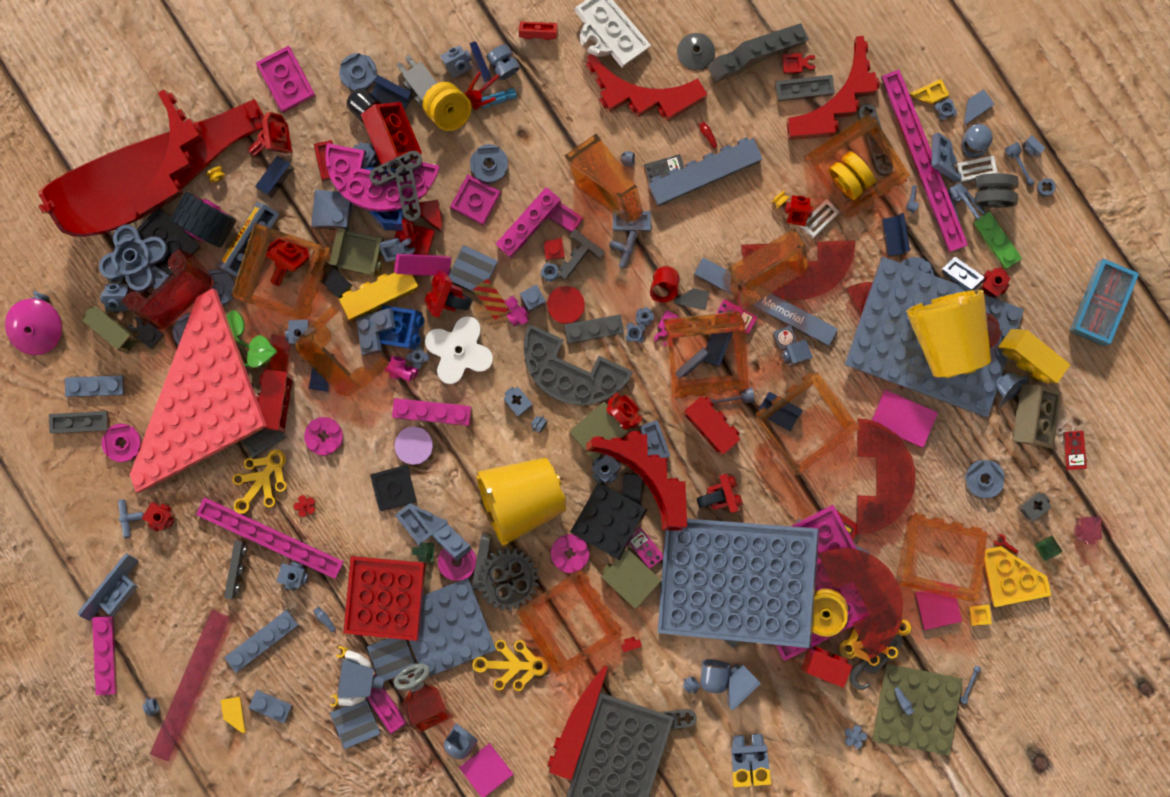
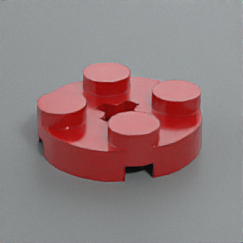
M615 393L608 400L606 411L620 422L623 429L635 428L642 421V415L639 416L637 413L639 411L638 406L628 396L623 395L621 397L619 393Z

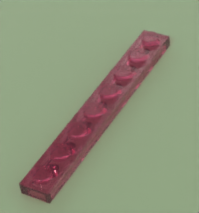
M213 609L211 610L152 747L151 755L167 762L170 760L230 620V616Z

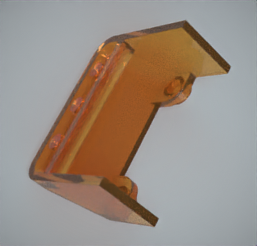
M332 305L295 341V349L340 395L349 396L367 386L390 363L382 356L370 369L359 367L350 373L325 348L331 340V332L325 324L339 312Z

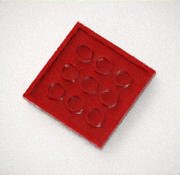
M351 556L343 634L419 641L426 563Z

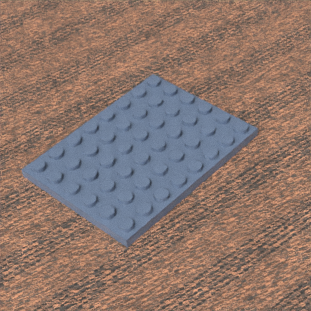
M881 257L844 365L983 417H988L997 391V379L1002 376L1008 359L1002 354L1003 351L998 346L1011 329H1018L1024 309L985 295L991 363L976 369V372L971 374L963 373L951 378L934 377L906 310L919 303H923V306L931 304V299L967 290L961 285L886 257Z
M687 519V528L682 531L665 530L657 633L811 648L819 529Z

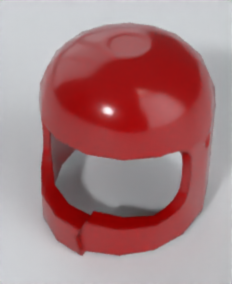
M662 266L655 270L650 287L652 300L664 303L672 301L677 297L680 284L678 271L670 266ZM656 285L669 289V294L665 297L655 294L653 287Z

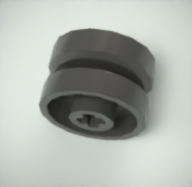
M1004 173L976 176L975 187L980 191L975 194V205L988 208L1016 206L1018 204V194L1013 190L1018 188L1019 177Z

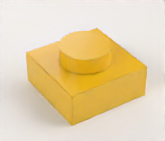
M990 605L969 606L971 626L992 624Z

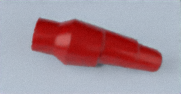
M703 121L698 125L701 133L707 138L711 146L716 148L718 145L712 130Z

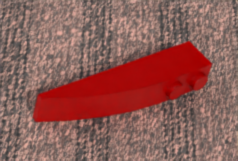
M604 665L590 681L570 713L561 737H556L553 746L556 752L554 756L550 755L547 767H550L549 773L572 780L608 666Z

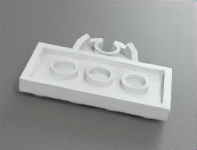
M585 0L575 7L574 12L585 24L580 33L581 45H585L587 40H593L596 43L595 46L588 48V53L595 56L611 54L623 68L651 47V44L613 0Z

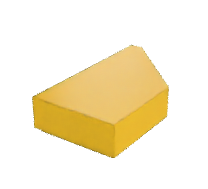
M942 79L909 94L911 98L930 105L950 96Z
M241 696L222 699L223 719L241 733H245L246 727Z

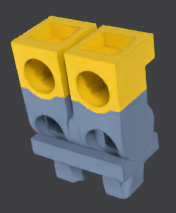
M751 734L752 745H745L744 735L733 736V746H730L733 787L751 786L750 766L753 786L771 785L767 745L764 744L762 734Z

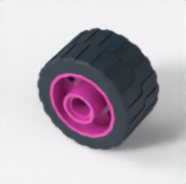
M189 192L184 193L170 218L173 223L183 228L186 233L219 248L223 246L236 223V219L222 211L220 206L205 198L203 200Z

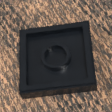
M408 465L370 474L380 512L417 502Z

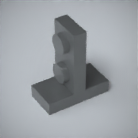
M576 229L570 234V238L578 243L580 248L576 246L570 254L572 256L568 263L565 261L559 268V277L564 281L568 279L588 252L600 261L605 255L604 250Z

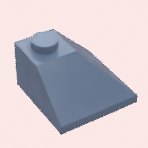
M315 190L311 227L337 230V227L349 231L352 203L339 192Z
M736 664L729 671L727 705L732 711L761 684L742 664L740 666Z

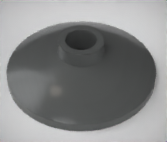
M692 33L680 41L677 55L684 67L690 70H702L713 61L715 48L713 42L706 35ZM698 47L700 51L695 53L693 48Z

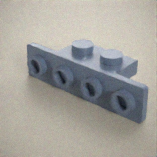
M126 553L94 591L88 601L83 604L77 614L90 621L102 607L108 615L114 617L138 587L127 575L139 560Z

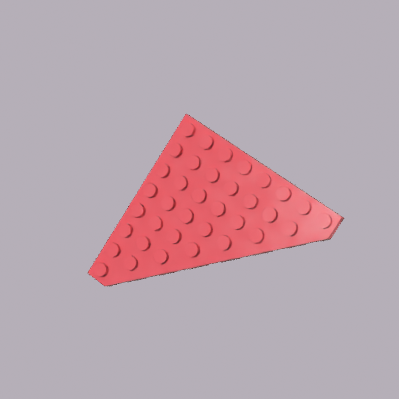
M213 288L196 298L131 470L130 477L137 493L149 489L267 427L217 290Z

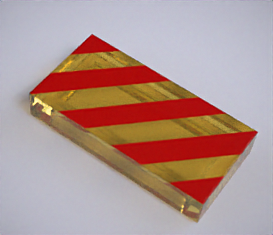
M488 278L472 289L494 320L510 310Z

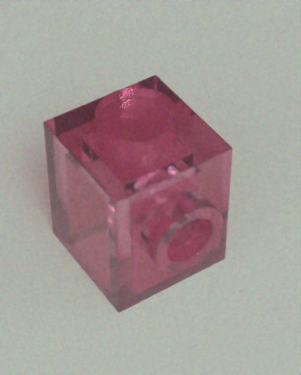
M1101 516L1076 518L1077 525L1074 527V533L1078 537V541H1084V544H1096V540H1102Z

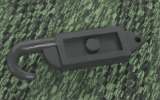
M899 634L878 642L887 647H895L896 649L903 644L902 636ZM872 648L867 652L870 655L877 654L880 657V664L872 666L868 661L862 659L850 674V682L854 688L864 690L870 686V683L860 685L857 682V676L863 670L868 673L878 672L889 660L886 654ZM894 649L890 650L889 655L892 656L896 651ZM872 657L871 663H877L878 658Z

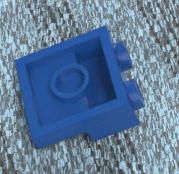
M383 305L382 310H393L395 328L379 333L381 344L416 350V346H419L421 342L419 330L425 322L422 316L423 313L416 310Z

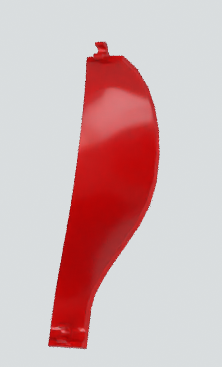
M255 99L218 115L198 121L203 129L201 133L204 138L186 148L193 157L191 162L194 166L176 176L183 188L233 143L263 129L262 120L264 114ZM170 131L107 153L52 180L38 191L43 205L40 204L38 206L41 213H48L62 233L74 237L104 234L116 230L122 225H129L142 219L144 216L138 214L130 198L144 189L159 171L168 149Z

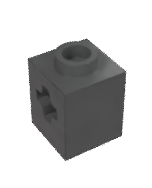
M1040 492L1032 494L1017 506L1029 522H1034L1051 508L1049 498ZM1038 502V509H1033L1034 503Z

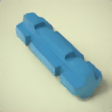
M510 88L506 92L501 91L491 94L490 97H483L481 102L493 97L496 100L482 106V108L490 107L491 104L494 106L506 102L507 99L517 98L515 89Z

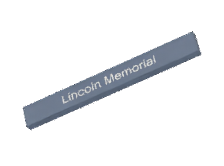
M702 258L694 273L700 279L827 346L830 345L838 328L705 258Z

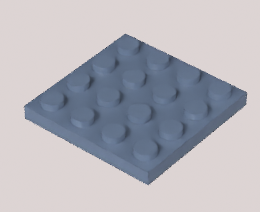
M469 578L423 595L419 641H409L417 662L426 664L430 668L429 676L496 650Z

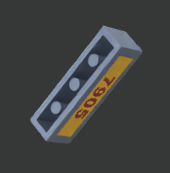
M257 201L216 266L239 279L279 216V213L264 203Z

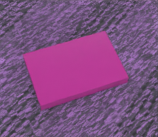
M290 46L256 62L282 113L316 96Z
M884 390L869 425L923 448L938 412L888 390Z

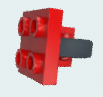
M441 270L438 271L437 275H434L431 283L432 289L425 297V305L431 315L439 318L443 309L453 312L456 311V308L469 310L472 299L463 294L462 288L452 285L453 282L450 277Z
M730 473L720 475L721 484L706 488L707 495L696 498L699 508L710 505L713 510L729 506L731 513L742 510L743 500L741 495L736 493L735 487H738L735 476H731Z

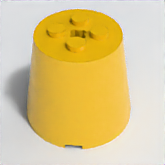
M974 290L938 297L931 299V304L923 306V303H919L906 310L934 377L951 378L963 373L971 374L976 372V369L991 363L983 290L977 291L978 294H975Z
M546 457L476 472V479L487 513L491 512L494 522L491 524L502 545L512 542L566 512V498L560 487L562 485L558 474H555L553 466H551Z

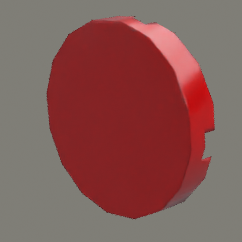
M558 287L548 297V313L558 323H574L584 312V297L574 287Z

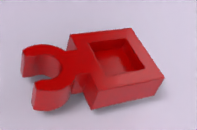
M802 53L783 54V74H802V68L808 71L815 70V65L810 66L808 64L809 60H815V56L809 55L806 58H802Z

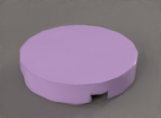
M415 426L402 430L396 437L394 444L395 452L399 459L411 465L421 464L426 461L433 450V441L429 433Z

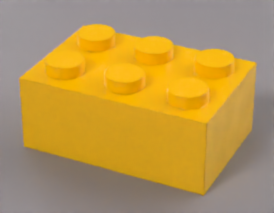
M1011 329L998 346L1006 358L1016 361L1017 367L1023 371L1027 370L1031 373L1030 377L1039 383L1041 381L1047 384L1049 382L1058 383L1071 365L1028 330Z

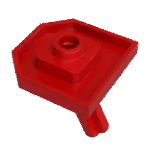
M266 113L262 120L263 130L257 135L259 139L249 147V153L255 157L265 148L285 154L292 153L287 122L281 114Z
M403 219V231H396L394 239L398 238L399 242L402 243L405 239L410 238L412 241L407 247H415L416 250L413 254L429 255L436 231L434 229L414 226L413 221Z
M277 238L262 250V255L275 261L274 265L277 266L270 280L276 286L281 285L287 271L295 272L309 261L310 258L308 248L292 238Z

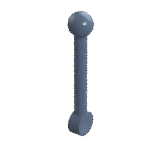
M975 666L973 668L974 673L966 689V692L964 696L960 698V701L963 704H966L968 702L967 697L975 681V678L977 674L981 672V668L979 666Z

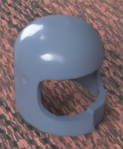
M983 124L971 126L961 140L963 153L971 159L982 156L992 143L993 134L991 129ZM965 142H967V144H968L972 149L977 150V151H983V152H981V153H971V152H969V151L966 149V147H965Z
M703 660L700 679L702 689L713 694L724 692L728 687L730 665L719 660Z
M455 723L443 746L451 757L462 760L469 755L478 739Z

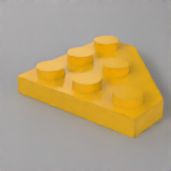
M1002 546L981 550L993 607L1052 596L1048 577L1008 552Z

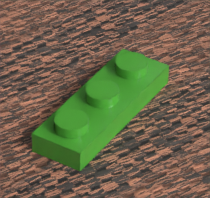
M990 211L980 217L979 220L977 219L973 222L1005 270L1022 259Z

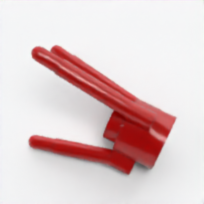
M479 71L464 93L470 100L472 109L478 110L480 107L496 100L493 97L481 102L483 98L482 93L500 77L498 74L479 91L472 89L477 83L481 72Z

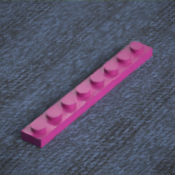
M206 497L203 498L196 513L201 518L334 579H337L343 566V560L243 514H239Z

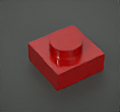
M562 238L543 241L546 261L565 258Z
M635 636L624 639L625 643L621 644L623 652L642 647L640 638L635 639Z

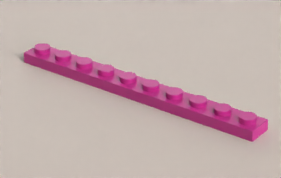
M900 69L882 75L881 80L948 252L966 247L968 243L941 174L932 167V151Z

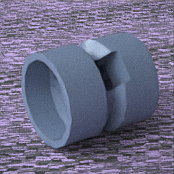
M507 44L496 47L486 56L491 66L496 67L494 71L500 76L499 80L509 78L521 68L516 58H512L513 53Z

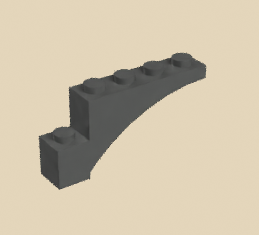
M800 23L742 42L734 51L716 57L707 68L716 83L728 79L771 56L804 44L809 38Z

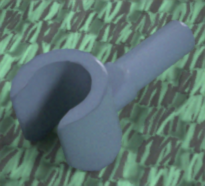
M912 185L911 196L906 205V209L912 213H915L919 206V203L914 201L916 185Z

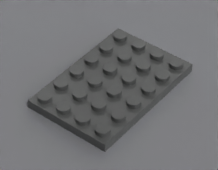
M600 692L566 797H649L674 716Z

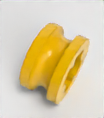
M221 166L215 167L206 173L207 177H210V183L217 182L226 176L222 172Z
M783 190L771 202L775 203L778 209L790 197L786 196Z

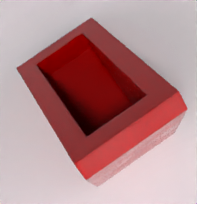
M439 201L419 202L420 217L442 232L443 223ZM410 205L409 208L411 209V211L417 213V210L413 209L412 205Z

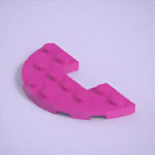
M327 143L326 166L335 188L345 199L358 207L370 211L389 212L402 209L396 180L382 187H376L371 183L369 177L371 171L362 169L365 157L364 150ZM411 160L413 164L417 163V161ZM423 162L421 168L413 172L418 200L433 186L439 174V165ZM379 173L375 175V179H378V181L382 180V176ZM407 175L403 176L404 182H400V186L412 184L411 180L407 181ZM405 187L402 190L403 197L411 198L413 190L410 187ZM415 199L409 202L404 201V205L408 204L409 206L412 205L411 203H415Z

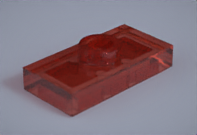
M271 334L270 344L277 350V353L270 359L268 370L288 372L289 341H286V337L283 335Z

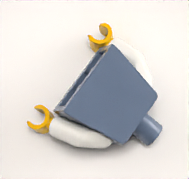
M338 647L343 650V654H336V657L344 659H342L337 694L330 695V697L335 698L336 702L331 703L330 706H354L365 701L366 697L370 696L371 688L382 689L384 677L373 676L374 668L371 667V663L361 654L351 651L347 647Z

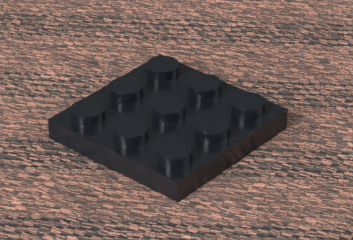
M161 208L154 211L137 228L142 240L149 237H159L167 244V257L162 262L155 264V266L169 275L170 278L200 248L181 227L171 221L170 217Z
M597 483L570 532L620 560L648 509L606 485Z

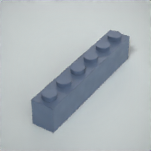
M748 137L743 138L734 147L730 145L720 149L721 152L718 154L709 153L702 157V161L696 162V160L685 164L686 168L681 170L675 168L668 172L669 175L663 178L661 175L652 178L648 188L656 206L663 205L761 162L763 158L754 138L748 140Z

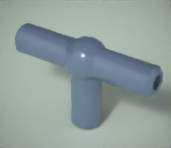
M630 231L626 245L613 240L610 242V248L623 252L619 267L626 268L638 234L635 231Z
M124 499L118 500L119 521L122 526L123 538H130L129 522L141 520L144 513L128 514L126 501Z

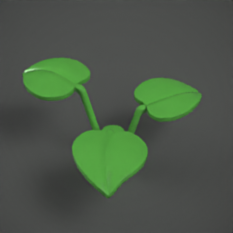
M231 310L226 317L234 339L249 349L247 352V363L244 366L252 368L268 366L270 359L277 353V350L266 337L261 335L254 337L250 344L240 340L239 336L245 330L244 320L237 311Z

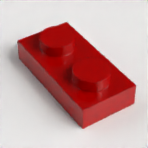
M520 21L519 37L525 39H556L557 23Z

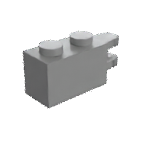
M408 55L405 57L406 61L412 66L409 71H406L400 62L396 65L405 79L403 84L409 91H414L416 94L415 100L422 106L427 90L437 84V82L422 62L416 64L411 56Z

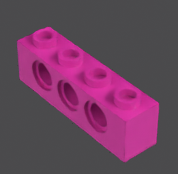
M545 187L496 242V246L512 259L558 208L559 204L562 203L561 199Z

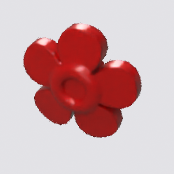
M301 495L298 498L300 503L296 502L293 505L294 510L299 511L300 517H306L307 512L309 514L315 512L313 507L315 500L312 497L307 499L304 495Z

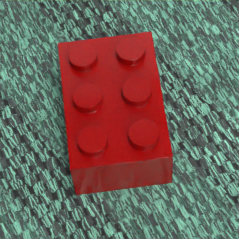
M401 102L375 104L360 114L381 165L410 151H417L420 155L422 154Z
M264 369L263 374H260L259 385L262 386L261 392L257 394V401L267 427L261 430L285 433L293 376L288 372Z
M701 396L682 414L715 451L722 456L740 440V432L733 425L730 427L725 422L727 420L725 415L721 411L718 413L713 408L714 403L708 397L704 398Z
M816 646L813 649L809 648L800 670L844 688L852 665L848 664L849 660L832 653V656H829L830 652Z

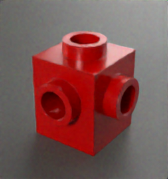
M801 195L791 196L790 202H786L784 213H788L787 223L806 226L808 217L811 218L813 207L810 206L811 198Z
M993 268L991 271L987 270L983 275L985 277L984 282L978 289L983 290L985 294L996 299L1000 293L1004 294L1010 286L1008 282L1011 278L1007 276L1008 273L1005 270Z
M151 502L141 519L148 522V527L154 531H166V529L172 527L175 521V513L171 512L172 508L164 503L159 505L156 502Z

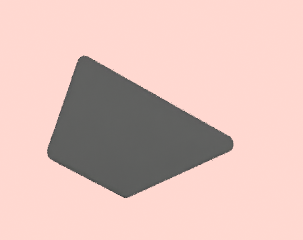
M693 288L673 301V303L705 310L709 291Z

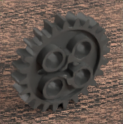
M505 547L504 553L502 550L497 549V555L491 552L490 556L492 559L484 558L487 564L480 565L484 569L483 572H477L478 575L482 576V579L477 580L478 583L482 584L478 590L485 591L481 597H488L486 603L491 604L493 602L492 607L497 608L499 606L502 611H504L505 607L507 610L512 611L513 606L519 609V603L526 606L525 599L532 600L530 593L536 594L533 587L539 586V584L534 582V580L540 578L534 575L538 571V568L532 567L535 561H528L530 556L527 554L523 556L524 551L521 550L517 553L515 548H512L510 552L509 548ZM517 562L518 567L512 572L511 565ZM499 568L500 574L497 578H494L493 572ZM522 572L524 573L523 576H520V577L518 576V577H516L517 575L521 574ZM508 576L514 577L508 580L509 583L505 582V580L508 579ZM522 580L523 587L518 590L516 585ZM505 587V594L499 596L500 588Z

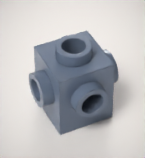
M460 45L440 55L452 79L459 75H464L468 70L472 69L469 62L472 58L468 50L464 51Z
M360 142L358 146L355 145L353 147L354 149L366 152L362 167L374 168L379 159L373 145L368 142L366 144Z
M106 284L104 292H101L100 296L101 303L105 306V311H129L132 297L128 284Z
M288 320V329L285 331L286 341H289L290 345H294V348L298 349L311 345V340H314V330L310 326V321Z
M605 455L602 459L598 457L592 463L593 468L591 472L593 473V479L599 484L601 482L604 485L607 482L611 484L618 477L616 473L621 469V465L612 457ZM606 468L608 472H602V469Z
M292 562L291 565L282 563L277 583L285 584L284 588L296 591V588H302L303 585H306L309 574H306L307 569L302 568L303 564Z

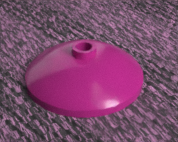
M28 298L14 304L6 315L5 331L12 345L23 353L29 355L45 354L56 347L62 336L63 327L58 312L53 306L41 299ZM27 326L31 328V332L27 331Z

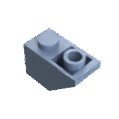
M806 340L786 345L782 349L783 353H781L784 363H788L789 367L813 358Z

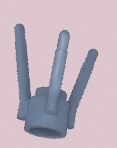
M958 183L948 190L958 220L959 217L954 200L957 203L964 200L978 220L980 216L970 201L983 215L986 214L981 206L975 205V199L966 187H963L962 183Z

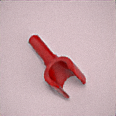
M998 534L1003 539V542L997 543L994 540V544L996 546H1003L1017 554L1019 550L1006 542L1004 535Z

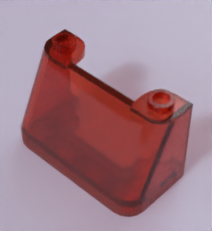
M180 249L174 252L168 260V266L174 274L146 299L138 292H131L121 300L130 311L157 329L169 327L195 303L198 296L209 291L213 286L212 276L196 257Z

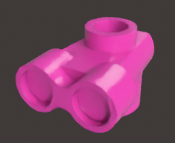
M514 295L505 300L504 303L511 310L506 315L514 327L529 321L527 317L530 315L524 305L520 307Z
M391 357V361L385 366V372L390 373L389 376L394 379L402 378L410 382L418 375V369L405 366L406 359L402 357Z

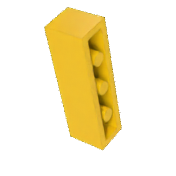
M396 273L390 275L383 274L376 278L377 281L370 284V282L359 286L360 289L355 292L352 290L345 292L339 301L349 321L352 322L356 318L381 308L383 305L386 306L419 290L414 276Z

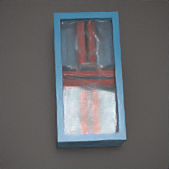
M1106 259L1098 261L1069 332L1102 346L1110 345L1139 273Z

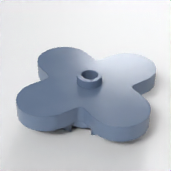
M122 225L115 230L113 235L114 252L105 255L100 260V273L109 280L125 277L130 288L137 292H145L154 283L151 267L162 262L167 257L168 246L159 237H149L142 240L137 229L131 225Z

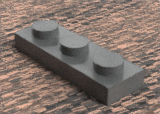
M832 75L775 82L778 102L835 94Z
M621 314L564 325L568 344L624 334Z
M108 411L49 414V433L51 434L108 431L109 429Z
M234 541L224 595L226 599H235L240 593L239 576L242 577L244 565H242V560L247 555V546H245L246 542Z

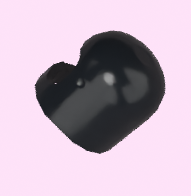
M358 88L348 96L347 108L364 124L360 114L365 112L373 103H381L368 90Z

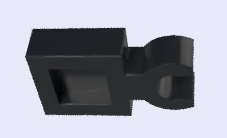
M135 317L134 319L139 324L137 327L129 324V329L139 332L136 337L153 350L164 334L149 322L144 326L143 320Z

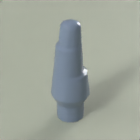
M319 606L313 610L316 618L331 632L336 630L325 611L321 610Z
M896 687L894 691L902 710L907 715L914 712L912 704L900 688Z

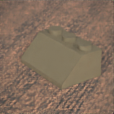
M1021 384L1018 409L1016 411V424L1013 430L1014 442L1050 449L1054 448L1062 392L1039 385Z

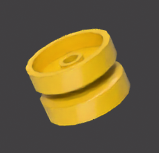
M440 82L433 85L427 90L422 104L424 113L439 129L444 131H454L461 128L469 119L472 109L467 96L450 82Z
M848 151L841 157V163L835 162L828 168V173L836 186L848 198L854 201L862 195V188L868 190L876 182L869 167L852 151Z
M833 589L815 591L812 632L827 637L838 634L845 627L848 619V605L845 598Z

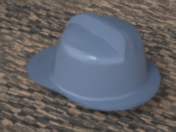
M1009 372L997 379V389L1003 397L999 407H1002L1009 399L1020 392L1021 384H1027L1028 376Z

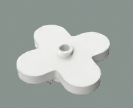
M469 316L462 317L457 321L452 332L443 329H433L425 338L427 349L432 354L441 357L437 374L441 381L446 384L459 382L467 368L476 372H484L493 363V356L490 350L477 344L481 327L475 318ZM456 347H462L461 353L455 352Z

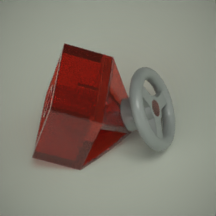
M423 663L408 666L394 679V687L396 689H410L401 705L409 725L418 733L454 717L445 695L438 688L424 684V681L429 676L430 668ZM406 681L407 684L402 685L400 682Z

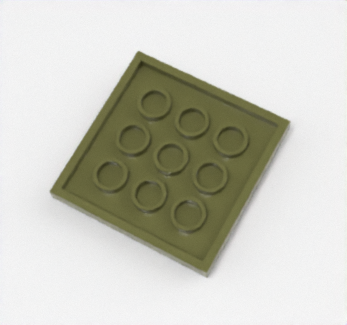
M885 663L872 741L950 756L963 678ZM896 687L900 688L912 704V709L914 710L912 714L907 715L902 710L894 691Z

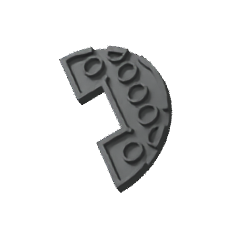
M531 324L528 325L524 339V355L527 368L535 383L546 394L558 401L571 405H591L602 402L619 392L633 374V371L601 356H598L591 373L557 358V354L564 339Z

